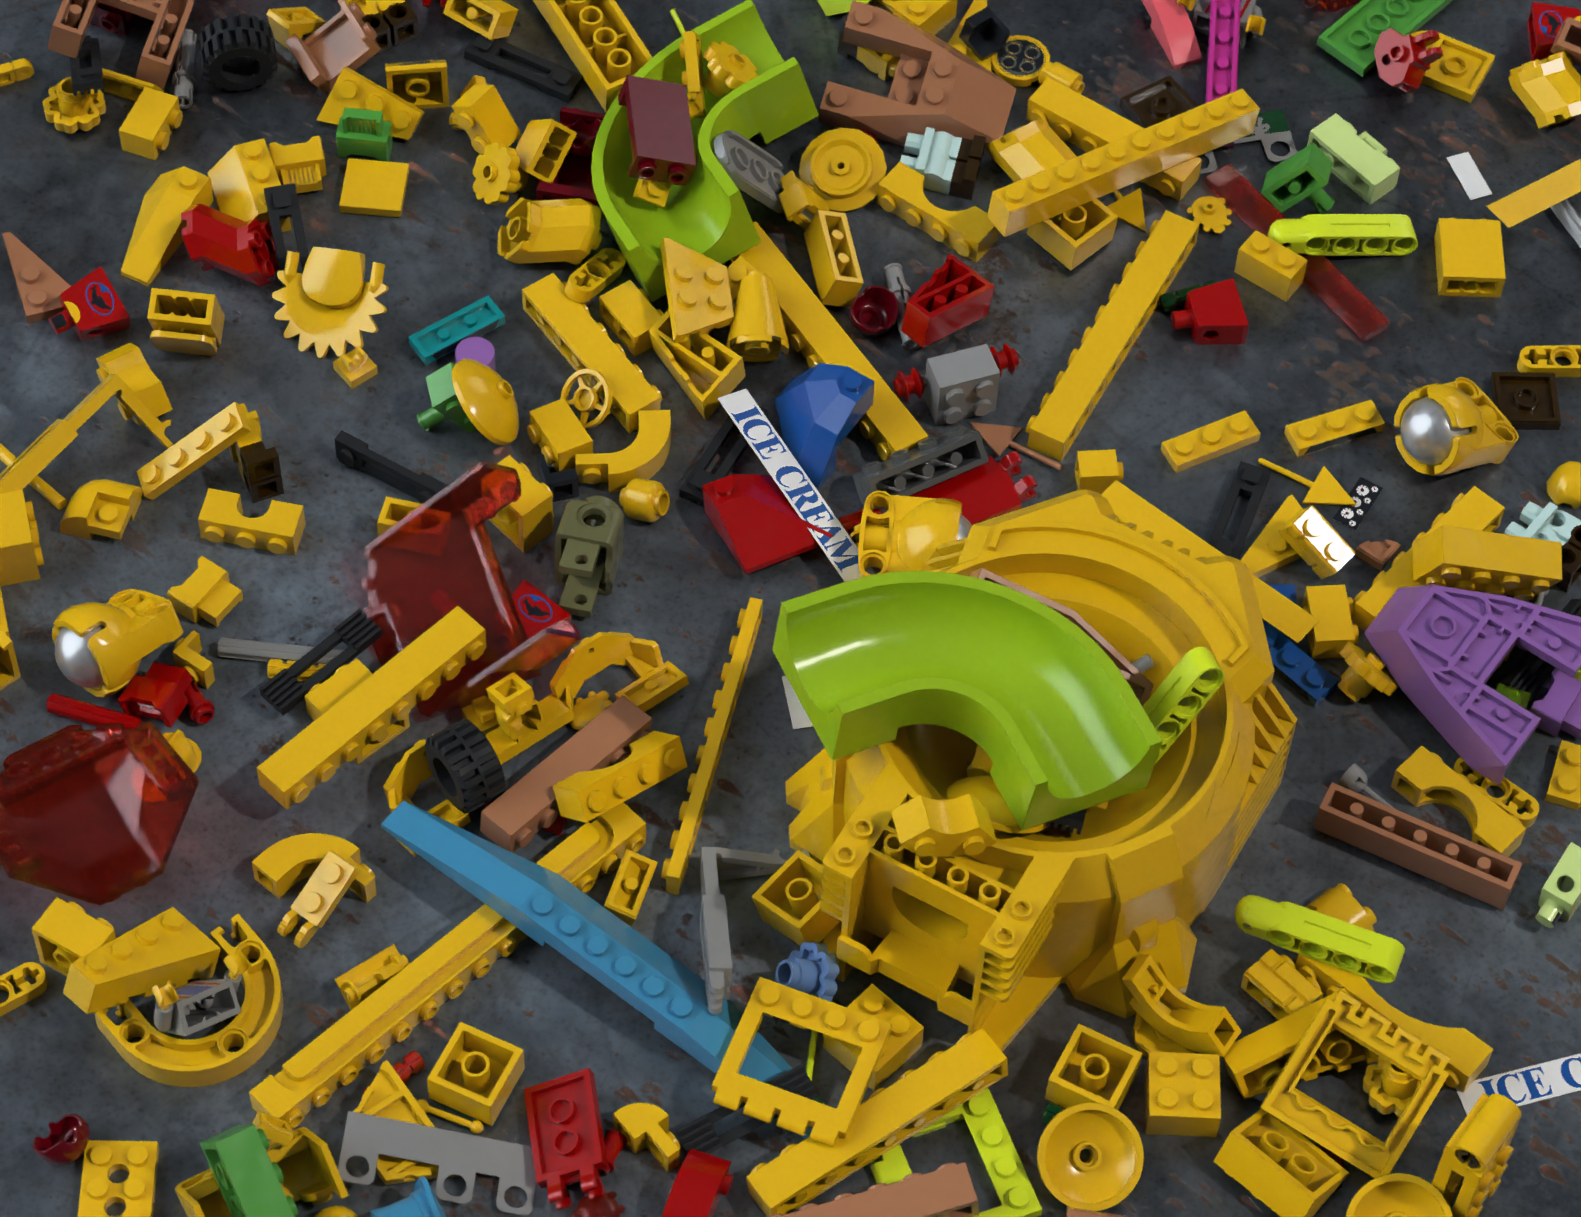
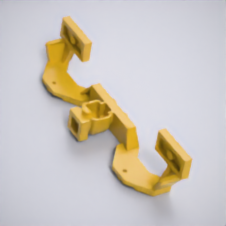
M598 632L592 637L584 638L579 645L572 648L568 657L561 662L549 683L552 694L538 702L534 698L532 687L515 672L486 688L489 699L495 703V714L499 727L485 736L495 750L502 765L574 720V698L584 681L611 664L628 666L638 678V680L615 693L616 700L623 695L643 712H646L689 684L688 677L670 661L663 663L659 645L656 641L635 638L630 633ZM426 739L419 740L412 748L405 752L401 761L396 763L383 786L391 813L402 801L414 805L410 799L420 783L433 776L426 757ZM448 799L427 811L460 828L471 822L469 814H465L457 809ZM397 840L414 857L418 855L410 848H408L406 845Z

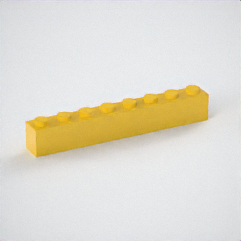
M456 606L257 767L259 785L286 810L295 803L304 801L313 788L321 782L331 779L340 766L345 762L354 760L360 754L361 749L371 741L380 739L386 732V729L394 722L406 718L415 705L422 700L429 699L436 691V688L446 680L455 678L461 668L469 661L478 659L487 648L486 629L463 609Z
M984 1028L979 1029L975 1033L970 1032L963 1035L956 1045L945 1052H936L928 1059L926 1064L916 1070L910 1069L899 1077L897 1082L886 1089L880 1088L873 1092L869 1099L859 1106L846 1139L838 1137L834 1147L813 1140L809 1136L799 1144L787 1146L777 1158L769 1163L764 1162L754 1167L750 1174L746 1176L749 1194L766 1217L777 1213L783 1215L792 1213L1008 1075L1007 1057Z

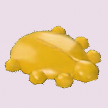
M1202 196L1196 199L1191 207L1187 208L1188 214H1193L1195 218L1193 222L1204 225V232H1209L1212 229L1215 234H1221L1225 231V226H1229L1232 223L1230 219H1227V216H1230L1232 211L1224 205L1226 202L1225 198Z
M590 691L587 698H577L574 705V720L568 724L573 729L581 730L612 704V701L608 700L609 693L607 691H599L596 694L594 691Z

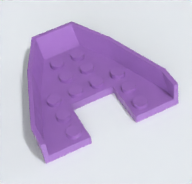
M1438 585L1398 588L1364 632V635L1380 659L1385 663L1404 694L1470 768L1498 785L1502 782L1507 767L1537 728L1541 718L1490 688L1485 683L1515 643L1572 678L1581 668V617L1496 594Z

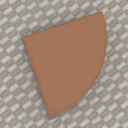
M1387 539L1384 542L1366 541L1356 548L1355 555L1379 571H1382L1399 552L1401 544Z

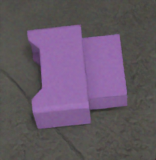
M1555 668L1546 688L1548 691L1547 695L1543 700L1535 701L1530 712L1541 718L1537 726L1539 729L1555 737L1562 730L1581 740V681Z

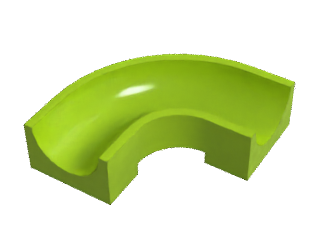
M746 0L691 30L701 37L704 81L707 79L706 74L710 69L707 67L708 61L704 58L703 54L713 41L717 43L723 41L728 45L734 46L740 54L747 56L756 66L757 70L755 72L759 76L742 84L723 97L715 96L705 86L706 117L690 119L697 166L687 186L671 185L665 207H658L633 197L638 178L628 176V169L632 163L633 156L626 106L619 105L618 95L605 114L596 135L591 163L594 192L629 269L651 302L667 294L660 249L663 238H669L721 264L761 243L739 189L717 160L714 150L715 137L727 130H733L748 140L754 135L759 134L764 143L768 144L819 116L798 61L795 57L784 61L772 42L751 0ZM681 36L658 52L634 76L683 85L682 71H686V61L681 59L679 42L683 41L684 37Z
M898 571L846 581L781 603L772 651L832 761L896 739L898 728L915 724H931L953 729L972 739L988 754L993 762L990 775L1021 831L1141 790L1148 785L1163 741L1129 683L1110 657L1082 629L1056 610L1026 594L984 579L955 573Z

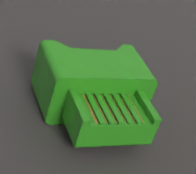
M345 107L343 116L339 119L336 132L338 156L347 157L350 154L372 156L380 161L388 162L393 145L392 128L390 121H383V111Z

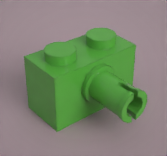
M1313 142L1267 171L1261 193L1280 213L1306 198L1320 214H1324L1325 210L1329 211L1335 203V200L1322 189V187L1328 184L1333 162Z
M452 362L425 377L432 407L417 414V420L421 428L426 430V432L431 431L432 428L446 420H452L470 433L477 430L467 417L456 396L452 382V369L454 366Z

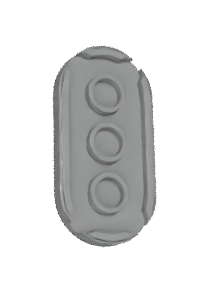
M727 130L717 135L714 139V150L717 160L735 185L770 209L783 214L784 210L778 196L779 193L784 191L780 178L784 176L781 172L784 169L782 163L736 131Z

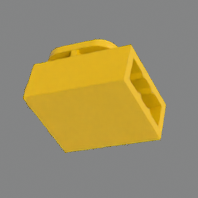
M151 288L147 319L153 329L150 333V340L156 349L167 352L205 356L216 355L217 346H221L225 315L216 295Z

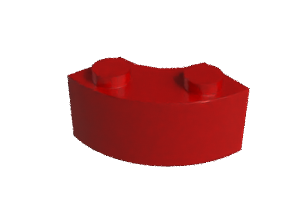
M691 1148L676 1176L662 1217H713L722 1195L727 1196L731 1189L734 1175L729 1174L732 1162Z

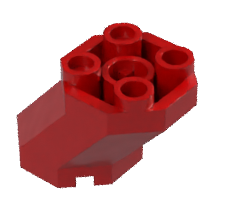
M201 203L191 206L181 213V221L187 219V227L181 228L183 241L191 260L195 263L202 262L204 264L200 267L201 269L208 271L217 268L258 286L270 284L278 278V260L272 239L271 225L267 221L260 222L255 218L244 222Z

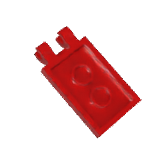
M1013 451L1005 455L997 463L990 456L988 457L989 462L910 496L956 500L962 503V515L974 525L1021 509L1022 501L1036 497L1037 494L1033 488L1037 487L1038 484L1032 475L1021 478L1016 484L1013 482L1011 477L1022 472L1018 464L1023 462L1018 452Z
M589 1068L523 1089L536 1183L542 1189L547 1187L549 1202H556V1209L558 1211L571 1207V1197L567 1185L577 1182L581 1183L584 1193L589 1191V1198L591 1200L605 1196L604 1186L598 1170L608 1168L594 1073Z

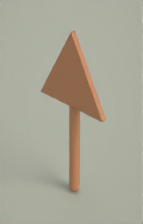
M970 422L972 428L980 432L981 438L998 458L1009 446L1057 470H1063L1062 464L1013 442L1023 430V427Z

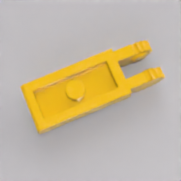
M329 850L290 907L292 910L283 917L278 925L277 932L286 937V935L291 933L301 917H304L308 922L300 928L293 944L298 948L305 947L318 928L323 927L360 870Z

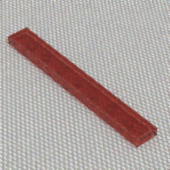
M1230 163L1206 176L1205 184L1220 198H1225V203L1253 231L1257 230L1268 237L1267 234L1271 224L1278 219H1286ZM1284 243V244H1283V246H1285V247H1287L1288 245H1290V243ZM1298 254L1308 260L1303 281L1364 342L1389 327L1390 320L1325 256Z

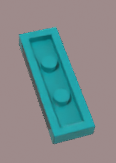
M487 295L409 336V345L422 362L428 365L454 351L462 340L469 337H481L506 323L505 315Z

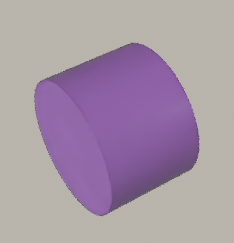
M469 337L457 345L455 349L456 363L464 358L480 361L496 371L495 350L490 341L482 337Z

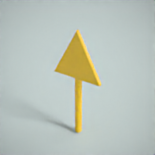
M1141 188L1124 197L1118 190L1112 192L1117 201L1107 207L1118 216V219L1146 232Z
M1259 458L1258 460L1259 464L1310 487L1302 504L1356 506L1353 499L1325 466L1321 469L1316 480L1312 482L1266 459Z

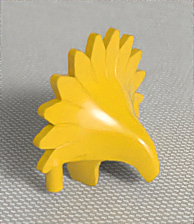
M313 247L306 261L303 273H297L300 253L287 251L284 271L280 270L277 272V277L286 287L272 293L273 299L285 304L274 315L276 320L289 321L284 337L292 339L300 335L299 351L305 352L315 345L317 357L321 359L325 358L330 347H332L338 357H341L346 353L347 342L354 347L360 346L363 348L362 331L378 332V327L371 316L387 312V308L376 299L389 290L387 285L382 284L385 264L373 262L370 282H364L365 254L340 249Z

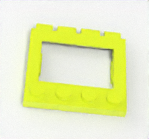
M989 1088L912 1136L915 1138L945 1128L946 1124L965 1119L1002 1203L1001 1206L980 1212L979 1215L974 1217L1041 1216L1042 1207ZM900 1144L870 1162H876L870 1168L877 1184H892L902 1181L905 1176L912 1174Z

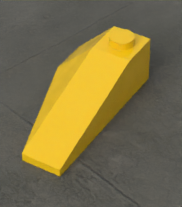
M183 166L163 173L157 178L144 195L122 265V276L147 287L150 285L183 242L181 228L187 227V219L181 221V213L191 206L201 203L210 207L214 202L210 177Z

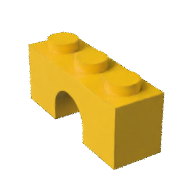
M208 488L198 517L201 538L215 543L236 544L247 549L268 550L279 555H296L306 525L303 505L272 500L268 511L264 515L257 518H248L242 515L243 509L240 494Z

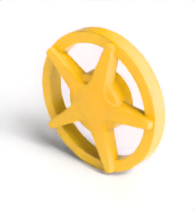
M581 369L567 379L560 399L564 398L569 406L574 405L580 410L581 424L585 429H590L598 426L610 414L612 388L608 378L601 372L592 369ZM592 374L600 381L594 387H589L584 375ZM578 379L579 388L575 391L573 399L568 400L570 389ZM603 388L605 392L604 405L599 402V393ZM595 409L601 411L594 420L587 423L590 412Z

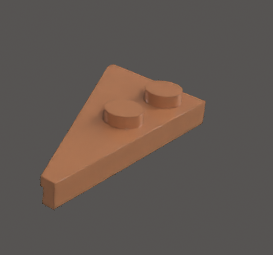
M11 232L2 233L27 323L49 319L62 312L60 294L71 287V285Z

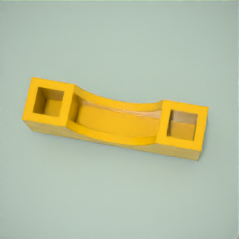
M899 162L878 184L877 204L885 211L892 212L904 219L909 225L929 234L934 240L956 250L959 255L968 257L977 263L998 240L999 231L987 217L988 213L976 206L962 211H948L934 206L928 201L923 192L925 176Z
M652 731L629 744L631 754L623 761L599 770L577 772L554 784L553 790L560 816L587 823L685 769L688 766L680 736Z
M1421 745L1396 769L1391 788L1415 807L1439 803L1458 810L1470 824L1472 831L1471 842L1507 857L1521 845L1527 829L1522 825L1521 821L1516 816L1508 814L1500 808L1489 795L1481 793L1471 785L1464 775L1456 773L1448 767L1436 753L1429 752Z

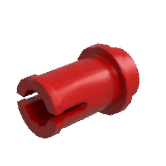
M195 682L190 683L184 692L189 701L186 705L190 711L189 717L193 722L206 724L215 715L214 704L205 699Z
M609 1129L604 1137L608 1168L598 1170L599 1176L605 1177L608 1173L614 1171V1162L628 1142L626 1141V1136L617 1130Z

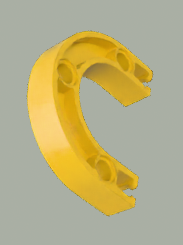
M239 914L230 919L233 931L230 936L234 941L239 938L242 940L236 947H232L222 937L225 931L221 926L210 932L211 940L221 948L219 957L222 961L230 954L234 956L240 949L248 960L257 959L246 972L241 974V984L245 989V997L240 1009L241 1013L237 1014L225 1028L215 1034L199 1039L170 1037L155 1029L129 998L127 1003L117 1005L118 1010L115 1011V1014L118 1018L124 1016L127 1018L119 1026L115 1025L107 1017L108 1008L94 1012L98 1029L121 1057L145 1077L159 1083L177 1087L213 1085L229 1080L247 1070L271 1046L279 1030L283 1015V994L279 971L269 949ZM135 1037L142 1038L139 1042L136 1043L129 1042L132 1038ZM232 1047H242V1049L237 1052L228 1051Z

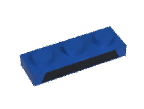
M1264 621L1263 625L1274 673L1316 707L1337 688L1339 681L1267 621Z

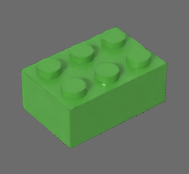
M239 1124L200 1142L231 1217L298 1216V1210L290 1195L285 1196L280 1183L284 1182L283 1174L276 1162L271 1163L266 1149L270 1148L261 1128L257 1129L255 1124Z

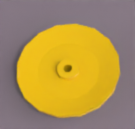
M841 127L825 131L810 142L801 157L799 176L801 181L807 186L811 185L814 192L826 201L829 211L845 213L861 209L875 199L878 192V184L886 176L887 166L883 150L874 138L858 129Z

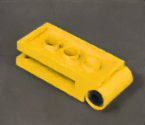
M1483 1093L1445 1146L1432 1185L1440 1191L1449 1206L1458 1194L1452 1209L1453 1217H1478L1483 1209L1482 1204L1486 1197L1491 1198L1502 1181L1500 1178L1508 1166L1506 1163L1514 1151L1510 1143L1522 1116L1519 1107L1506 1096L1501 1094L1488 1096ZM1462 1180H1463V1184H1462L1461 1189H1460V1191H1459V1190H1457V1188H1458V1186L1460 1185V1183H1461Z

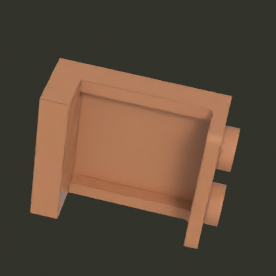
M337 0L342 10L304 41L295 33L285 40L310 82L324 94L333 88L343 67L347 66L355 71L381 50L375 41V38L378 37L376 31L368 22H363L362 18L365 14L355 2L349 4L346 0Z

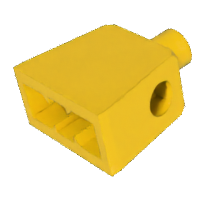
M553 119L531 120L523 135L517 141L515 150L520 158L519 167L542 181L553 183L577 132Z

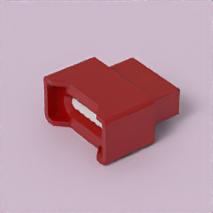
M153 662L145 676H133L117 702L125 714L139 718L146 716L164 720L165 726L171 728L189 702L184 692L193 678L186 668Z

